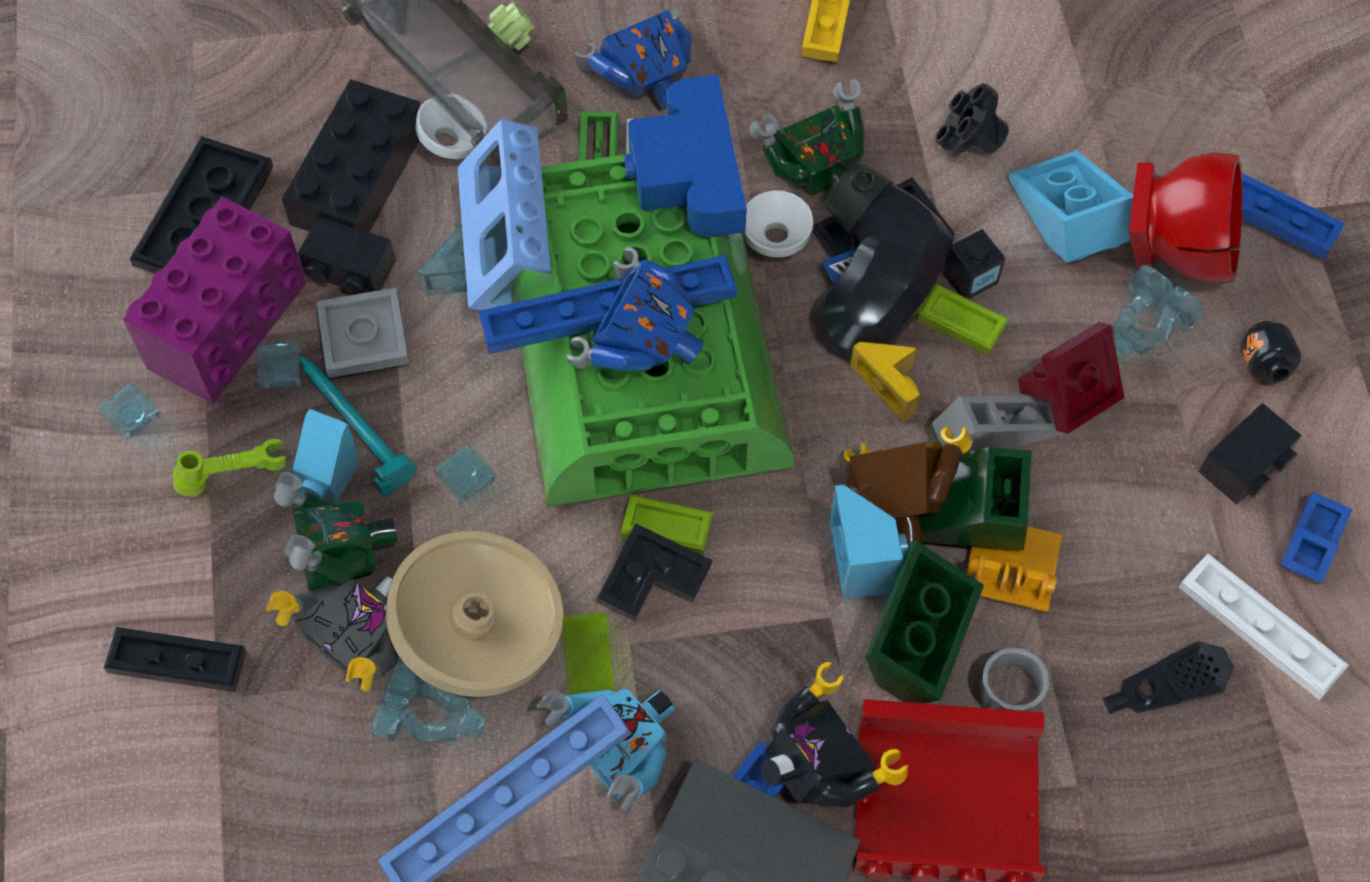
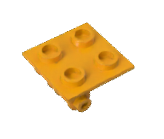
M1027 527L1024 550L972 546L967 574L984 584L980 597L1048 612L1051 594L1055 590L1057 581L1055 572L1062 534Z

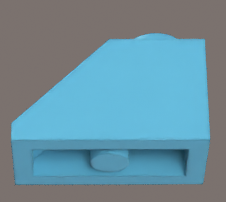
M309 408L303 423L293 465V473L302 481L300 491L303 494L309 492L321 500L325 498L337 503L357 469L360 460L348 423Z

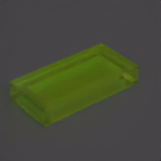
M606 612L563 617L570 694L610 689L615 691Z

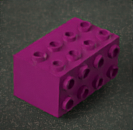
M221 197L213 208L208 209L204 213L199 226L189 238L184 239L179 244L173 258L165 268L156 272L151 285L139 299L130 304L126 316L123 318L146 368L214 404L307 283L290 230L224 197Z

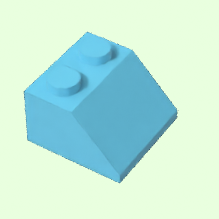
M837 485L834 490L829 525L843 599L890 594L908 551L905 534H898L895 518L847 486Z

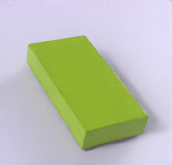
M938 284L932 291L917 321L988 356L1005 330L1009 320Z
M631 495L621 529V538L628 539L636 523L704 556L713 520V512Z

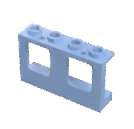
M500 119L458 166L468 308L485 310L511 304L510 282L522 270L526 269L547 274L551 271L537 127ZM498 144L501 171L500 167L482 163ZM516 227L519 228L522 233L518 232L516 230Z

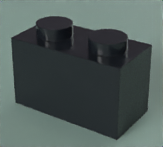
M322 216L317 217L298 251L303 272L308 278L317 283L324 284L328 282L340 286L352 295L381 290L396 262L391 239Z
M1262 403L1208 453L1198 472L1237 505L1248 494L1255 498L1271 481L1268 475L1275 468L1282 472L1291 464L1298 455L1293 449L1302 435Z

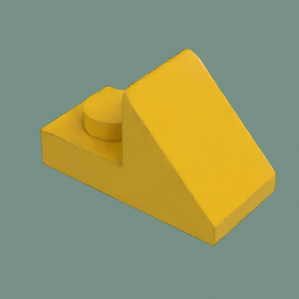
M858 342L853 346L850 367L902 422H905L916 414L920 397L914 381L909 376L904 375L913 368L917 349L905 346Z

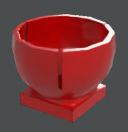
M1215 152L1192 156L1162 176L1156 174L1154 163H1137L1129 235L1138 273H1154L1155 261H1160L1185 280L1207 284L1234 282L1238 271L1240 250L1230 249L1241 248L1243 209L1242 165L1239 155Z

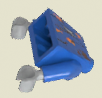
M669 10L606 36L599 49L601 54L597 53L594 43L586 45L587 55H581L577 51L574 54L578 68L581 71H593L623 92H629L634 98H639L653 92L660 108L665 109L667 108V91L670 85L683 76L687 69L686 66L690 62L692 35L679 20V11L672 10L670 14Z
M630 247L625 248L622 251L623 257L630 264L623 265L618 261L613 262L616 275L624 281L591 340L597 345L591 348L584 338L575 337L570 341L575 348H583L584 352L578 357L566 355L567 360L575 368L582 369L592 363L596 367L617 371L649 370L652 367L667 362L673 353L688 363L693 362L702 349L703 341L685 330L694 314V308L687 302V296L676 274L672 270L644 259L640 262L636 250Z

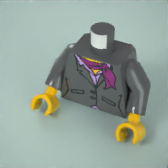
M385 576L370 592L356 580L350 579L343 584L338 583L294 596L286 591H277L272 594L266 611L280 610L275 622L279 626H286L292 616L298 617L294 622L301 637L346 674V682L354 680L361 686L360 689L362 691H370L373 680H376L397 664L398 653L391 642L386 624V603L393 580L390 577Z

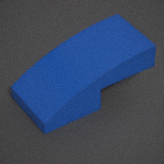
M1311 492L1297 521L1280 566L1322 584L1353 509Z

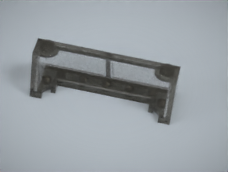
M340 0L342 7L339 10L345 19L354 27L360 24L472 137L470 142L474 148L500 119L537 127L538 140L553 132L568 120L565 89L552 76L545 81V76L540 71L535 73L462 0ZM499 144L489 154L498 164L501 163Z

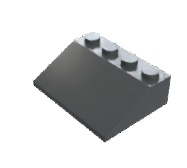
M695 759L636 882H845L861 840Z

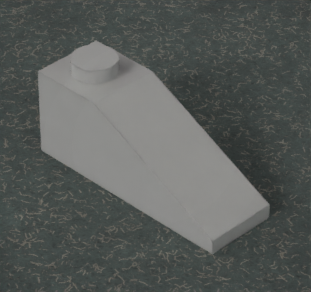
M959 396L932 422L941 446L946 444L941 436L943 428L951 427L954 438H957L962 432L961 428L965 426L973 443L968 451L987 447L1012 449L1065 434L1056 431L1050 401L1032 396Z

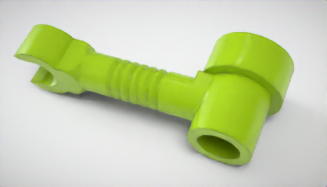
M270 439L251 451L202 459L201 455L195 451H184L178 456L177 465L173 469V487L182 496L194 497L206 489L207 478L212 474L251 467L266 468L272 471L280 470L286 465V457L272 458L267 454L280 451L282 441Z

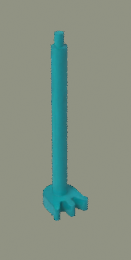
M302 356L299 362L304 366L303 371L384 464L375 469L379 476L374 481L378 485L377 489L381 494L387 497L391 492L410 481L417 470V466L407 455L396 457L315 362H310L306 356Z

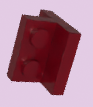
M1102 322L1094 324L1041 356L1042 362L1036 364L1033 370L1018 378L1021 394L1050 401L1056 431L1066 434L1074 431L1125 398L1112 326Z

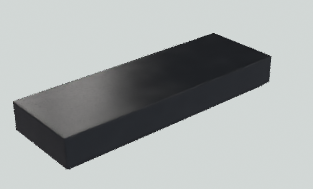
M116 627L104 669L107 673L236 692L247 651L241 645Z

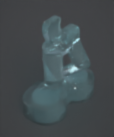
M1142 265L1129 282V290L1135 299L1124 306L1116 324L1112 328L1113 335L1116 337L1114 342L1118 362L1123 363L1133 351L1144 354L1169 340L1173 325L1183 331L1190 330L1204 315L1205 307L1197 298L1179 286L1173 288L1172 282L1160 272L1148 265ZM1149 306L1160 312L1162 316L1157 329L1144 334L1134 324L1137 315Z
M399 658L389 681L388 691L385 692L371 727L372 736L393 742L402 732L404 725L407 726L416 740L454 742L459 734L478 739L484 729L483 715L469 709V699L438 689L422 681L423 679L411 671L402 659ZM415 696H420L435 701L449 712L447 720L423 724L410 709L412 699Z

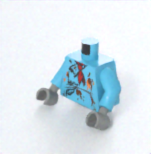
M627 688L617 692L610 689L566 696L555 690L547 692L536 707L537 709L549 708L552 711L545 720L549 727L557 725L561 718L568 720L601 694H604L631 731V735L589 765L609 789L607 797L611 798L614 795L619 800L624 796L625 800L621 809L624 811L630 810L636 798L654 788L659 782L667 758L665 749L666 733L659 724L676 711L670 699L661 690H658L641 704Z

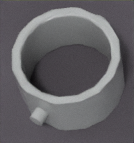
M1010 647L997 651L988 659L978 681V697L983 708L1037 712L1049 689V674L1045 664L1036 654L1022 648ZM1002 666H1016L1025 670L1034 679L1037 687V698L1031 703L1021 706L1010 705L1000 700L992 692L988 682V674L995 668Z

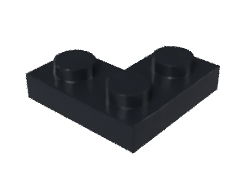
M635 523L597 597V603L636 621L654 584L694 602L712 566L713 560Z

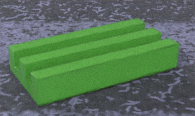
M581 111L578 161L587 160L589 121H596L594 159L602 158L604 121H611L609 157L618 156L619 112Z

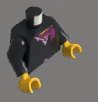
M825 662L818 668L814 684L809 689L804 686L780 709L770 730L773 740L765 749V757L767 759L763 761L761 771L769 785L777 786L784 783L796 801L801 803L818 801L827 805L847 808L881 790L879 785L883 782L890 785L903 783L908 775V765L903 766L899 770L888 768L889 765L895 764L901 755L899 750L891 749L881 757V768L874 771L877 768L829 701L824 700L820 702L818 700L822 694L828 696L837 693L843 680V675H841L834 683L825 682L822 676L832 666L831 662Z

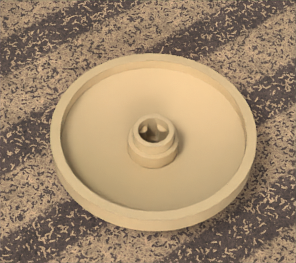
M460 531L444 534L423 543L401 563L393 577L387 597L386 624L396 652L407 667L418 677L432 686L449 693L470 697H487L517 689L528 683L543 670L553 655L561 635L563 603L553 576L531 551L513 540L500 535L481 531Z

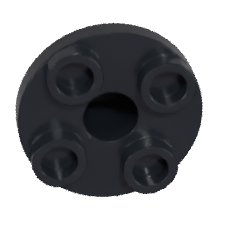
M984 83L977 85L967 93L963 90L959 91L949 104L951 113L945 124L936 133L935 142L951 155L961 154L972 145L986 154L997 151L1004 144L1009 133L1008 124L999 118L995 112L998 105L997 91Z

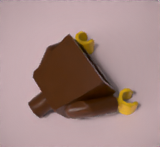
M965 426L961 428L962 432L957 438H954L951 427H945L941 431V436L946 443L942 448L940 442H922L875 452L865 443H862L859 455L851 448L846 449L843 456L850 463L847 470L846 486L895 518L898 534H905L907 543L915 540L918 542L923 541L919 516L941 511L942 503L946 501L956 476L962 454L967 452L973 444L972 438Z

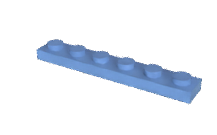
M601 694L377 861L391 882H433L631 735V731L605 695Z

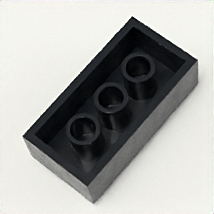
M350 79L281 198L289 224L310 232L317 217L322 216L370 232L420 141L415 129L416 116L421 106L420 101Z

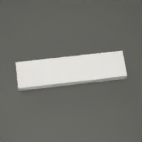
M1208 553L1179 585L1182 591L1318 700L1323 697L1349 666V664Z

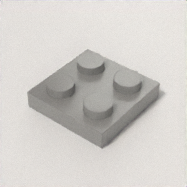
M397 288L316 301L328 378L410 364Z

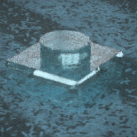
M298 342L257 346V382L260 389L301 386V349Z
M131 382L98 407L101 415L127 441L160 416L157 407Z
M467 445L435 467L437 476L461 504L495 481L494 473L470 445Z

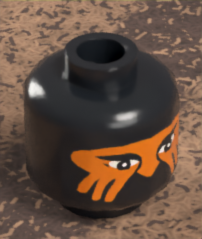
M1271 321L1257 323L1247 331L1240 343V352L1249 372L1255 379L1263 382H1281L1288 379L1301 362V351L1292 332L1286 325L1281 323H1273Z

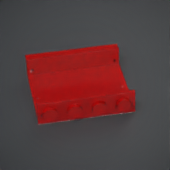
M863 699L859 714L858 742L877 768L874 771L881 768V757L885 752L897 749L901 752L900 759L895 764L889 765L888 768L899 770L903 766L908 765V775L905 781L899 785H890L883 782L879 785L881 790L856 803L855 838L861 841L854 857V871L865 872L867 878L876 880L891 879L893 874L911 876V880L914 882H938L939 878L958 879V882H1040L1046 874V866H1039L1038 741L1044 731V712Z

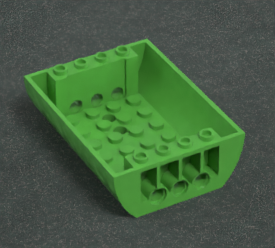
M624 155L542 166L541 172L551 271L547 274L526 269L522 270L510 282L514 303L620 279L616 275L613 262L618 261L620 264L625 265L622 251L628 247L636 250L638 257L665 268L726 255L737 287V297L693 307L694 314L685 330L703 341L702 349L691 363L673 353L671 358L663 363L668 371L660 377L650 376L644 370L617 371L596 367L592 363L582 369L573 367L567 360L566 355L578 357L583 354L584 349L573 347L570 341L575 337H582L593 348L597 344L591 340L597 330L521 347L546 506H556L794 468L793 451L743 233L715 237L696 235L687 225V205L647 211L642 210L639 206L635 179H627ZM516 227V230L522 233L521 230Z

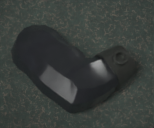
M861 161L855 162L842 175L823 202L826 210L850 234L856 233L860 245L848 263L845 272L817 300L812 314L819 340L829 352L848 362H851L853 346L858 342L895 345L901 333L927 303L953 244L952 234L938 216L918 198L896 186L892 180Z

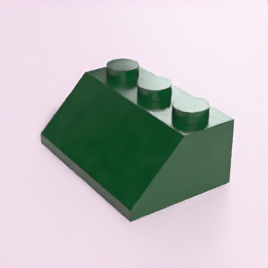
M917 540L912 541L865 658L877 686L903 702L926 704L939 701L942 698L984 584Z

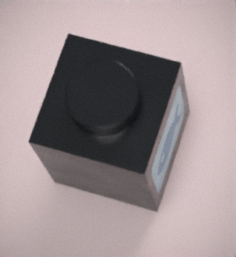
M981 229L952 244L946 259L944 273L963 297L970 299L999 283L1005 257L985 231Z

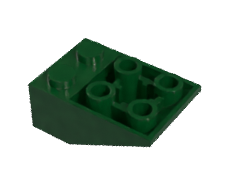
M987 447L963 453L947 499L942 503L941 511L919 516L923 541L919 542L1024 550L1028 527L1032 450Z

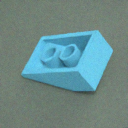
M1077 150L1008 173L1009 182L1045 242L1065 262L1079 261L1088 255L1105 249L1117 248L1122 243L1131 241L1129 227L1133 194Z

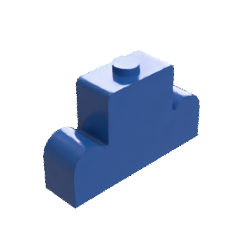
M718 75L676 81L670 85L667 91V115L632 119L629 121L630 154H624L627 179H635L639 206L644 211L687 205V225L696 235L715 237L744 233L746 230L747 208Z

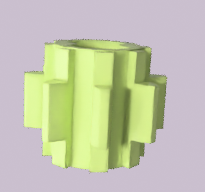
M511 2L507 7L501 4L489 15L491 22L486 25V30L497 44L508 53L514 47L520 51L532 40L530 33L535 29V25L528 15L514 2Z

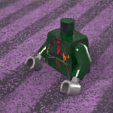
M852 78L849 82L852 92L851 96H846L843 93L841 82L837 83L833 89L835 99L843 103L844 109L840 110L838 105H835L778 131V122L771 114L762 116L763 123L766 125V132L762 131L757 121L751 123L749 128L750 135L756 140L763 141L762 150L777 178L797 187L800 186L807 194L815 195L828 188L832 189L842 175L863 157L865 130L860 107L855 106L854 99L858 97L861 91L860 84L856 79Z
M288 472L280 474L275 484V501L284 507H289L293 503L297 505L296 508L292 509L297 535L290 537L284 552L286 556L290 557L289 562L294 569L305 570L309 591L336 583L343 584L354 577L373 572L376 568L373 548L398 543L393 518L367 523L363 503L358 501L337 504L326 503L309 492L300 493L302 481L296 475Z

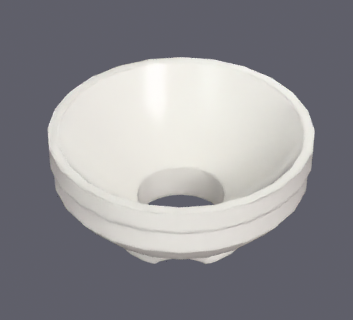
M437 96L430 98L420 106L416 116L415 129L420 142L429 151L443 158H466L483 140L486 134L485 121L480 112L467 101L457 97ZM441 133L448 134L454 138L456 144L453 146L442 145L435 136Z
M774 190L761 193L747 203L746 230L743 236L753 250L769 257H786L800 251L809 241L813 231V215L807 203L800 197L786 191ZM779 228L784 230L788 237L782 242L774 243L765 237V233L769 229Z

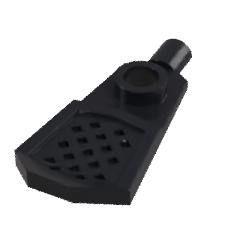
M1197 641L1123 680L1120 692L1102 699L1109 713L1112 714L1125 708H1130L1136 713H1142L1213 697L1224 692L1234 666L1223 647ZM1140 685H1151L1155 694L1152 696L1143 694L1140 690Z

